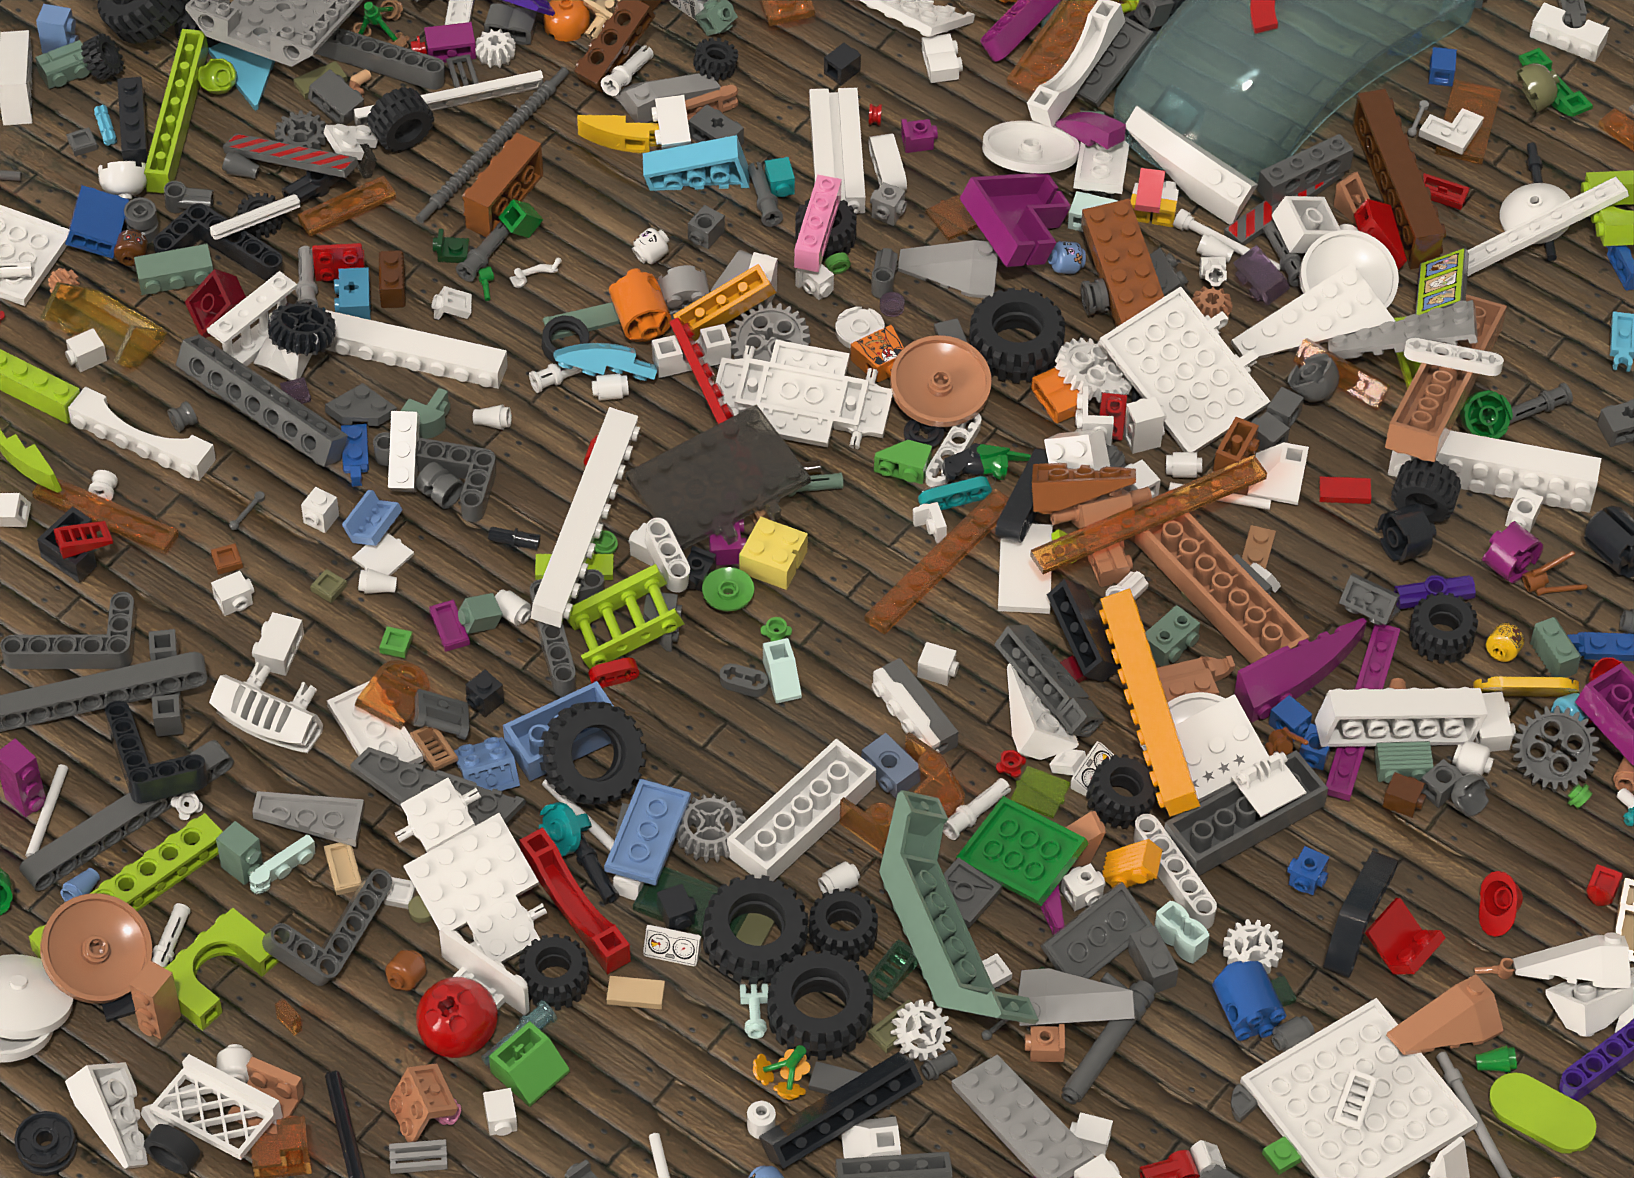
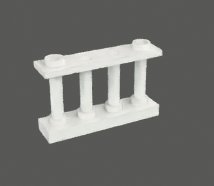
M279 271L207 328V332L222 343L223 351L245 366H248L256 359L268 335V320H270L272 313L268 315V310L276 304L277 309L280 305L285 306L287 303L286 296L297 288V284ZM259 318V323L250 329V325ZM241 333V337L232 344V339Z

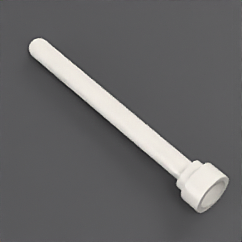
M1181 209L1176 215L1173 222L1174 227L1182 231L1184 229L1187 231L1191 229L1202 236L1204 234L1210 236L1211 234L1245 258L1273 272L1280 271L1279 263L1194 220L1190 212Z

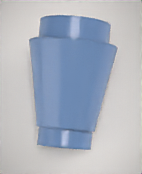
M88 868L64 883L61 890V896L66 902L80 895L90 894L100 880L99 874L94 869Z

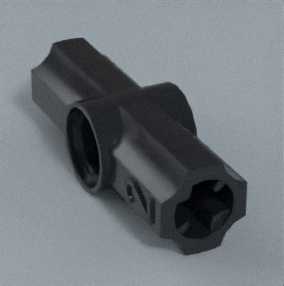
M307 170L304 177L282 188V195L285 198L295 194L299 198L300 203L312 196H325L328 194L330 186L344 178Z

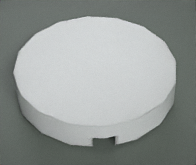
M852 307L846 309L838 316L835 334L840 343L845 347L851 348V343L883 329L884 320L873 309L868 308L866 310L862 309V307Z

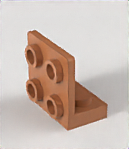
M251 1057L246 1065L249 1076L246 1084L279 1100L283 1118L277 1125L272 1123L264 1132L268 1136L278 1138L304 1095L302 1078ZM234 1104L228 1115L241 1112L240 1107ZM258 1116L246 1118L247 1127L259 1125L263 1119ZM237 1120V1121H236V1122H238V1123H240V1124H243V1121H242V1120Z
M437 1063L407 1067L389 1100L390 1109L395 1114L400 1125V1131L405 1136L407 1142H417L429 1119L453 1116L458 1110Z

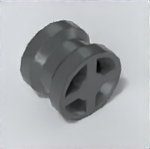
M187 401L181 403L180 407L170 408L167 411L169 419L177 432L183 431L188 425L193 426L198 423L196 414Z

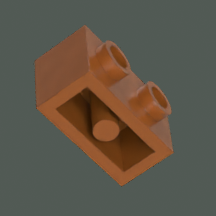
M1235 417L1215 453L1214 472L1237 480L1241 471L1245 472L1250 463L1249 456L1251 453L1255 454L1260 444V440L1257 439L1259 425Z

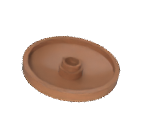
M935 335L920 338L902 349L892 366L890 386L896 403L909 417L929 426L951 427L971 420L984 408L991 390V372L982 354L969 343L950 336Z
M92 893L74 897L55 910L43 929L40 954L48 977L59 990L78 1001L101 1004L118 1000L131 992L130 983L152 958V940L145 921L132 906L114 896Z

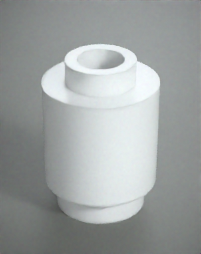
M619 373L596 376V381H592L593 396H598V400L601 401L622 399L623 396L629 395L627 375L621 376Z
M1173 452V455H1166V475H1173V478H1197V473H1202V458H1197V452Z
M503 589L495 595L503 614L502 617L516 626L528 621L531 616L530 603L510 590L506 591Z
M845 861L824 872L822 877L818 879V885L823 894L825 892L832 894L833 889L838 888L839 891H845V888L852 889L858 885L860 874L854 864H849Z
M757 1101L750 1105L747 1111V1129L754 1138L759 1139L760 1135L775 1127L776 1112L770 1103Z

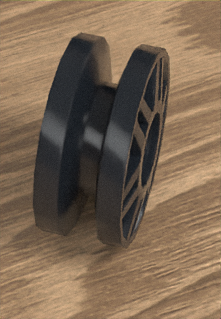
M43 1111L34 1113L24 1119L16 1130L14 1141L19 1161L26 1170L35 1175L49 1176L58 1174L68 1168L75 1159L77 1142L73 1127L66 1117L57 1112ZM51 1141L49 1145L41 1146L43 1142Z

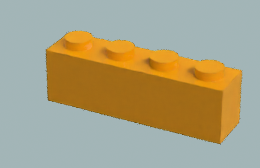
M757 264L673 314V316L691 325L695 332V336L692 337L695 342L700 337V329L725 324L776 294V291L761 266Z

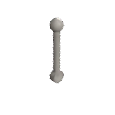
M1422 100L1419 103V112L1412 127L1407 131L1410 137L1417 134L1416 128L1424 110L1428 109L1429 103L1426 100Z

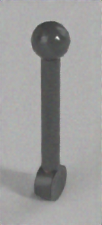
M262 491L256 492L254 494L255 499L236 520H232L229 523L230 529L237 530L239 523L258 502L264 501L265 494Z
M1002 1019L989 1030H984L981 1034L982 1038L990 1040L992 1034L1009 1020Z

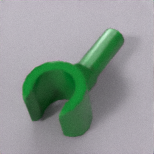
M490 266L479 270V282L483 287L485 301L491 300L488 282L494 280V274Z

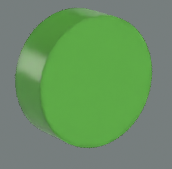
M836 253L825 261L826 268L833 274L843 273L851 265L846 253Z

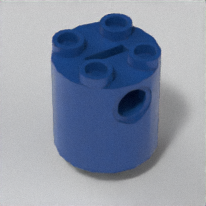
M1236 961L1230 963L1213 982L1214 991L1238 1041L1246 1040L1255 1035H1259L1261 1038L1272 1035L1274 1027L1287 1016L1261 962Z

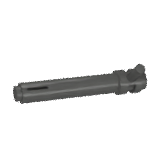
M1108 972L1100 980L1103 983L1128 989ZM1138 980L1129 987V990L1134 991L1136 1019L1110 1020L1062 1088V1097L1070 1104H1076V1102H1080L1135 1022L1142 1019L1146 1013L1145 1008L1151 1006L1156 994L1155 989L1148 982Z

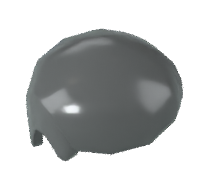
M1479 773L1463 775L1455 782L1452 788V802L1465 816H1474L1480 813L1488 804L1489 799L1485 791L1490 789V786Z

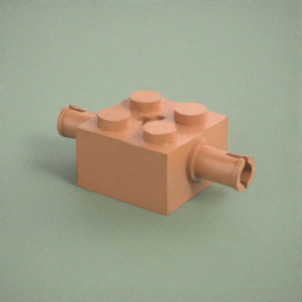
M1148 486L1132 491H1126L1124 488L1063 510L1055 511L1049 514L1050 520L1053 525L1071 521L1086 535L1135 524L1133 506L1151 503L1152 495Z

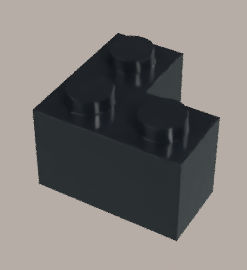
M72 506L37 541L42 559L80 583L97 567L94 550L63 559L53 530L63 526L92 523L90 517ZM91 534L86 535L87 539L92 538Z

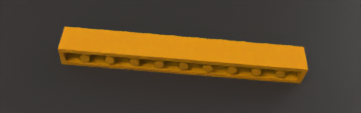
M1129 588L1101 598L1103 609L1099 610L1103 624L1109 625V629H1106L1105 632L1110 645L1115 644L1116 647L1111 650L1116 665L1121 663L1122 668L1118 669V674L1122 684H1127L1128 689L1124 690L1129 705L1133 704L1135 708L1130 710L1134 724H1139L1141 728L1136 731L1141 746L1146 745L1147 750L1143 751L1147 766H1153L1154 771L1149 772L1154 787L1159 786L1160 792L1156 793L1161 808L1166 807L1170 817L1200 807L1131 589Z

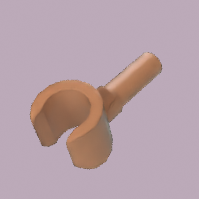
M1503 958L1497 966L1474 967V973L1497 974L1501 979H1508L1515 970L1506 968L1511 967L1514 961L1511 958Z

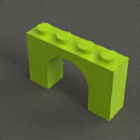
M1634 170L1586 172L1585 182L1581 183V194L1617 177L1628 190L1629 195L1591 215V222L1596 225L1597 237L1601 238L1603 246L1634 245V211L1614 207L1615 205L1634 204Z
M234 908L226 914L220 915L212 927L207 931L201 932L194 943L187 949L181 950L167 967H163L173 973L181 1014L202 1031L223 1013L220 999L196 979L199 968L207 960L222 955L233 956L242 960L261 977L279 962L278 959L267 953L263 948L262 940L265 933Z

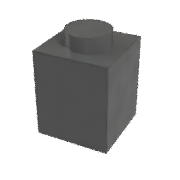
M1265 412L1260 418L1256 417L1252 420L1251 423L1259 425L1257 439L1260 440L1258 449L1261 451L1283 442L1288 443L1290 428L1269 412Z

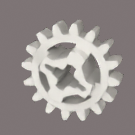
M1249 919L1246 920L1245 926L1238 922L1235 923V929L1228 930L1227 937H1224L1223 956L1228 957L1227 964L1229 965L1236 961H1258L1263 964L1267 974H1269L1271 966L1277 968L1279 959L1282 958L1283 941L1278 939L1279 932H1270V924L1264 927L1260 926V920H1257L1255 925H1251Z
M923 1000L915 1001V1004L912 1002L905 1004V1009L902 1008L897 1011L900 1018L892 1020L897 1029L892 1030L891 1034L898 1037L893 1042L894 1045H902L900 1053L910 1052L909 1058L916 1059L918 1057L920 1061H925L928 1057L930 1059L938 1057L937 1052L941 1053L946 1050L942 1043L950 1042L951 1039L945 1034L951 1031L952 1028L945 1026L944 1022L949 1017L940 1016L942 1012L941 1007L933 1009L932 1001L924 1005ZM922 1027L924 1032L920 1034L918 1029Z

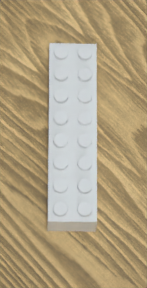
M1450 431L1436 461L1449 466L1450 470H1454L1457 473L1456 476L1461 480V489L1514 499L1520 488L1542 496V504L1590 513L1598 482L1601 458ZM1392 450L1388 475L1397 477L1402 464H1405L1408 460L1413 461V459L1418 457L1397 453Z

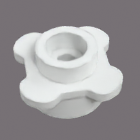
M194 791L178 797L174 796L170 802L171 806L175 807L179 812L181 820H188L191 814L194 812L199 813L203 808ZM185 802L189 803L188 807L184 805Z

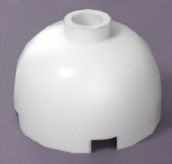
M119 161L107 163L108 168L103 169L102 165L98 167L99 182L102 189L106 193L118 195L129 199V201L132 200V196L140 194L147 184L144 174L145 163H142V167H138L135 161Z

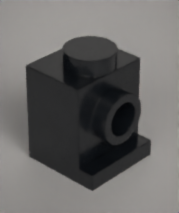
M692 546L691 552L686 559L690 566L687 588L702 592L704 580L711 572L716 570V554Z

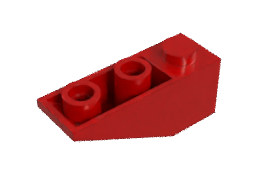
M1366 199L1354 213L1358 231L1371 235L1380 241L1393 256L1399 270L1407 259L1392 207L1389 204Z

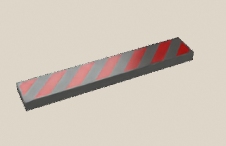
M235 133L223 145L224 153L226 154L228 152H237L245 158L346 178L358 166L357 157Z
M1345 172L1294 196L1314 197L1343 177ZM1266 200L1227 226L1224 229V235L1245 246L1263 233V227L1267 223L1274 222L1272 214L1281 202L1270 206Z

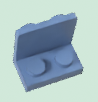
M490 737L482 743L475 745L465 744L457 750H453L458 756L456 764L462 773V778L476 782L477 786L489 790L494 788L503 791L520 786L514 756L502 737Z

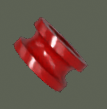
M870 104L869 125L877 123L878 126H881L882 104H879L877 107Z

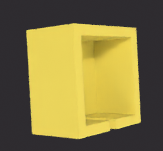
M760 517L739 554V569L746 572L752 578L787 590L796 574V568H799L807 554L808 533Z

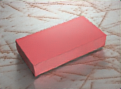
M1141 168L1135 210L1159 213L1165 171Z

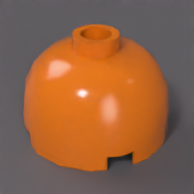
M551 0L549 4L555 11L554 16L544 14L543 17L545 32L548 35L549 33L554 35V39L558 41L570 42L580 39L581 34L585 33L591 24L589 10L582 0Z

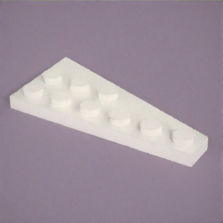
M859 0L865 3L867 7L883 12L886 17L897 19L904 26L920 31L926 37H933L936 34L974 22L975 14L966 12L965 15L955 12V7L949 5H933V0Z
M1351 263L1232 339L1231 345L1240 357L1253 349L1259 357L1257 358L1258 360L1287 350L1293 351L1299 349V347L1328 342L1338 335L1347 336L1363 328L1371 329L1388 321H1396L1353 263Z

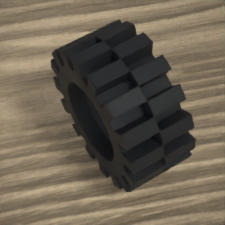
M100 33L82 43L81 49L83 51L81 55L85 57L83 62L88 64L86 68L88 71L92 70L91 74L97 76L98 80H106L123 70L124 61L121 60L123 56L118 52L120 48L115 46L116 42L114 40L111 41L109 35L106 36V34Z
M713 37L709 38L708 41L703 39L702 43L699 42L696 47L693 66H695L696 71H700L699 74L701 76L706 74L707 79H710L712 76L714 80H719V77L725 80L726 77L730 78L732 73L734 74L738 50L734 49L735 46L733 44L728 45L729 41L727 40L721 42V38H717V41H714Z
M260 192L255 193L256 197L250 194L247 196L248 200L243 198L241 200L242 204L238 205V216L277 200L273 195L268 197V193H264L263 196H260ZM283 215L244 230L253 236L256 234L258 239H261V235H265V238L270 237V232L275 235L277 233L276 229L280 230L282 228Z

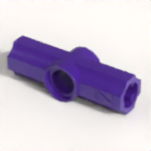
M1433 575L1429 576L1425 582L1394 587V592L1400 595L1396 607L1399 609L1415 607L1422 598L1426 599L1429 594L1437 596V592H1443V595L1453 593L1454 597L1458 598L1461 596L1464 600L1475 598L1476 595L1475 583L1470 575L1448 579Z

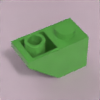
M906 440L876 452L874 456V472L884 476L904 479L907 482L923 484L926 469L932 458V446Z

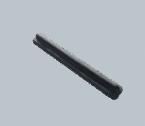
M336 1070L327 1072L325 1080L348 1178H365L340 1072Z

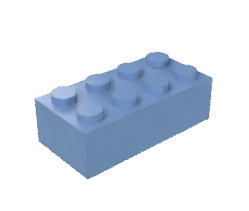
M597 681L503 725L504 741L529 781L547 773L546 770H541L540 762H544L543 755H539V747L544 745V740L541 739L543 731H548L550 728L547 725L549 721L559 716V711L564 708H570L571 705L576 703H611ZM591 727L582 730L576 736L572 745V761L612 743L609 736L599 728Z

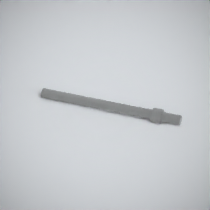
M1446 1052L1439 1053L1436 1058L1445 1073L1443 1077L1447 1085L1453 1088L1458 1099L1478 1122L1474 1130L1499 1177L1513 1178L1462 1083L1464 1079L1459 1069L1454 1068Z

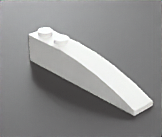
M1139 106L1135 107L1126 122V129L1191 200L1229 225L1236 221L1258 186L1257 183Z

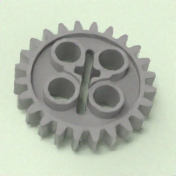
M769 302L766 309L761 304L758 306V311H755L753 308L749 309L750 315L742 313V321L735 320L736 328L731 329V353L734 354V359L743 358L745 346L747 345L750 348L751 346L759 347L755 350L753 359L770 362L776 340L809 346L808 343H811L809 326H806L805 318H800L798 311L792 313L791 306L783 310L781 303L776 308H773L772 303Z

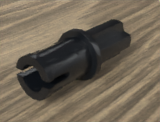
M491 527L488 534V539L491 541L511 544L512 548L516 546L538 551L541 538L540 534L518 531V528L512 531Z

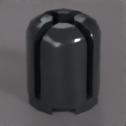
M1612 505L1605 507L1603 510L1598 511L1587 523L1584 531L1585 543L1619 575H1625L1627 578L1634 577V519L1621 507Z

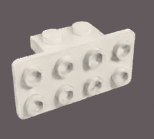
M446 927L439 931L442 957L459 969L453 977H466L482 984L493 996L497 1010L506 1002L523 1015L530 1011L528 985L521 976H514L506 970L501 962L491 960L478 946H471L464 941L457 931H450Z

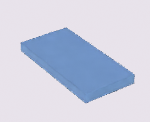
M640 779L604 865V871L656 886L691 800V793Z

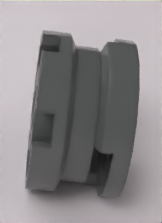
M1098 278L1094 282L1082 281L1080 290L1085 313L1093 315L1096 311L1100 313L1108 312V308H1105V306H1109V298L1104 280Z

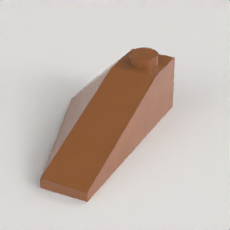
M1067 463L1033 464L1032 493L1034 512L1051 514L1136 483V469L1106 466L1098 471L1090 468V465H1081L1080 468L1071 469L1067 468Z

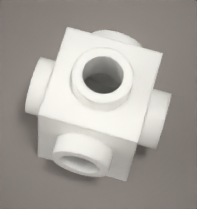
M1091 863L1083 867L1079 866L1072 869L1069 874L1062 878L1061 892L1073 910L1076 911L1087 905H1092L1103 896L1105 879L1099 871H1095Z

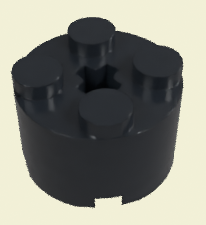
M1419 503L1384 513L1378 520V531L1382 530L1384 537L1380 539V542L1390 559L1402 562L1426 554L1431 550L1433 537H1436L1437 534L1436 527L1433 523L1429 522Z

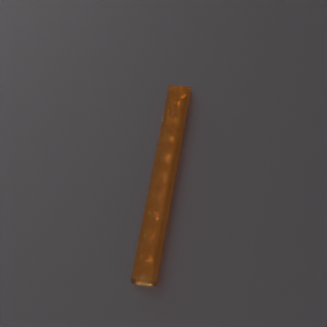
M1252 455L1031 549L1030 557L1041 573L1046 574L1266 480L1267 472L1255 455Z

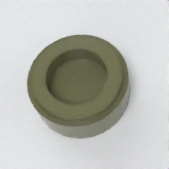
M420 895L410 900L408 912L413 921L426 923L433 919Z

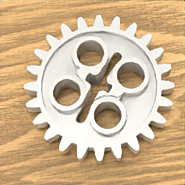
M1082 337L1079 341H1076L1074 338L1070 343L1066 341L1064 346H1061L1055 359L1057 363L1055 368L1060 370L1058 376L1065 377L1063 383H1071L1070 389L1080 390L1079 394H1082L1083 386H1088L1089 400L1092 397H1096L1100 403L1101 392L1129 394L1133 386L1100 342L1094 344L1091 338H1089L1088 342Z

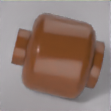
M414 950L398 952L385 968L388 983L393 988L402 991H410L415 988L426 974L425 960L422 955Z

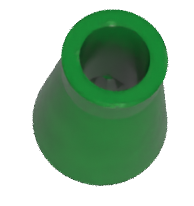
M1504 1045L1481 1054H1475L1478 1071L1511 1073V1070L1517 1069L1514 1047Z

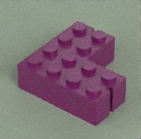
M1048 173L971 177L959 198L1006 267L1024 266V264H1045L1057 243L1047 228H1059L1071 208L1062 192L1057 191L1058 186Z

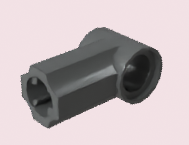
M171 181L164 187L165 208L171 213H180L193 204L202 203L212 209L214 192L208 189L187 188L182 182Z
M883 248L876 253L874 270L872 272L871 293L879 299L889 298L893 294L898 254L893 252L892 249Z

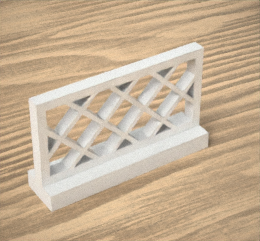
M190 1054L182 1061L183 1069L149 1107L150 1113L242 1160L272 1123L277 1125L283 1118L279 1100ZM187 1079L195 1084L196 1089L179 1092L178 1087ZM214 1093L218 1096L217 1101L203 1104L201 1102L200 1095ZM197 1096L198 1105L182 1108L180 1099ZM175 1100L178 1102L179 1109L165 1111L161 1108L166 1102ZM234 1104L240 1107L241 1112L224 1115L223 1107ZM220 1108V1117L204 1120L203 1111ZM200 1112L201 1121L188 1123L184 1120L183 1115ZM258 1116L263 1119L259 1125L247 1127L246 1118ZM237 1120L243 1121L244 1128L227 1131L226 1123ZM218 1124L223 1125V1133L211 1135L206 1131V1127ZM240 1136H245L246 1141L239 1149L229 1144V1139Z

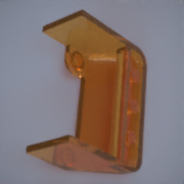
M909 732L906 735L905 752L918 763L921 773L927 776L913 793L939 798L949 818L956 813V808L964 805V790L944 757ZM843 797L840 800L839 824L883 855L894 809L885 803H874L864 812Z

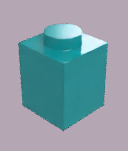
M789 157L766 160L765 176L771 193L776 197L794 195L795 177Z

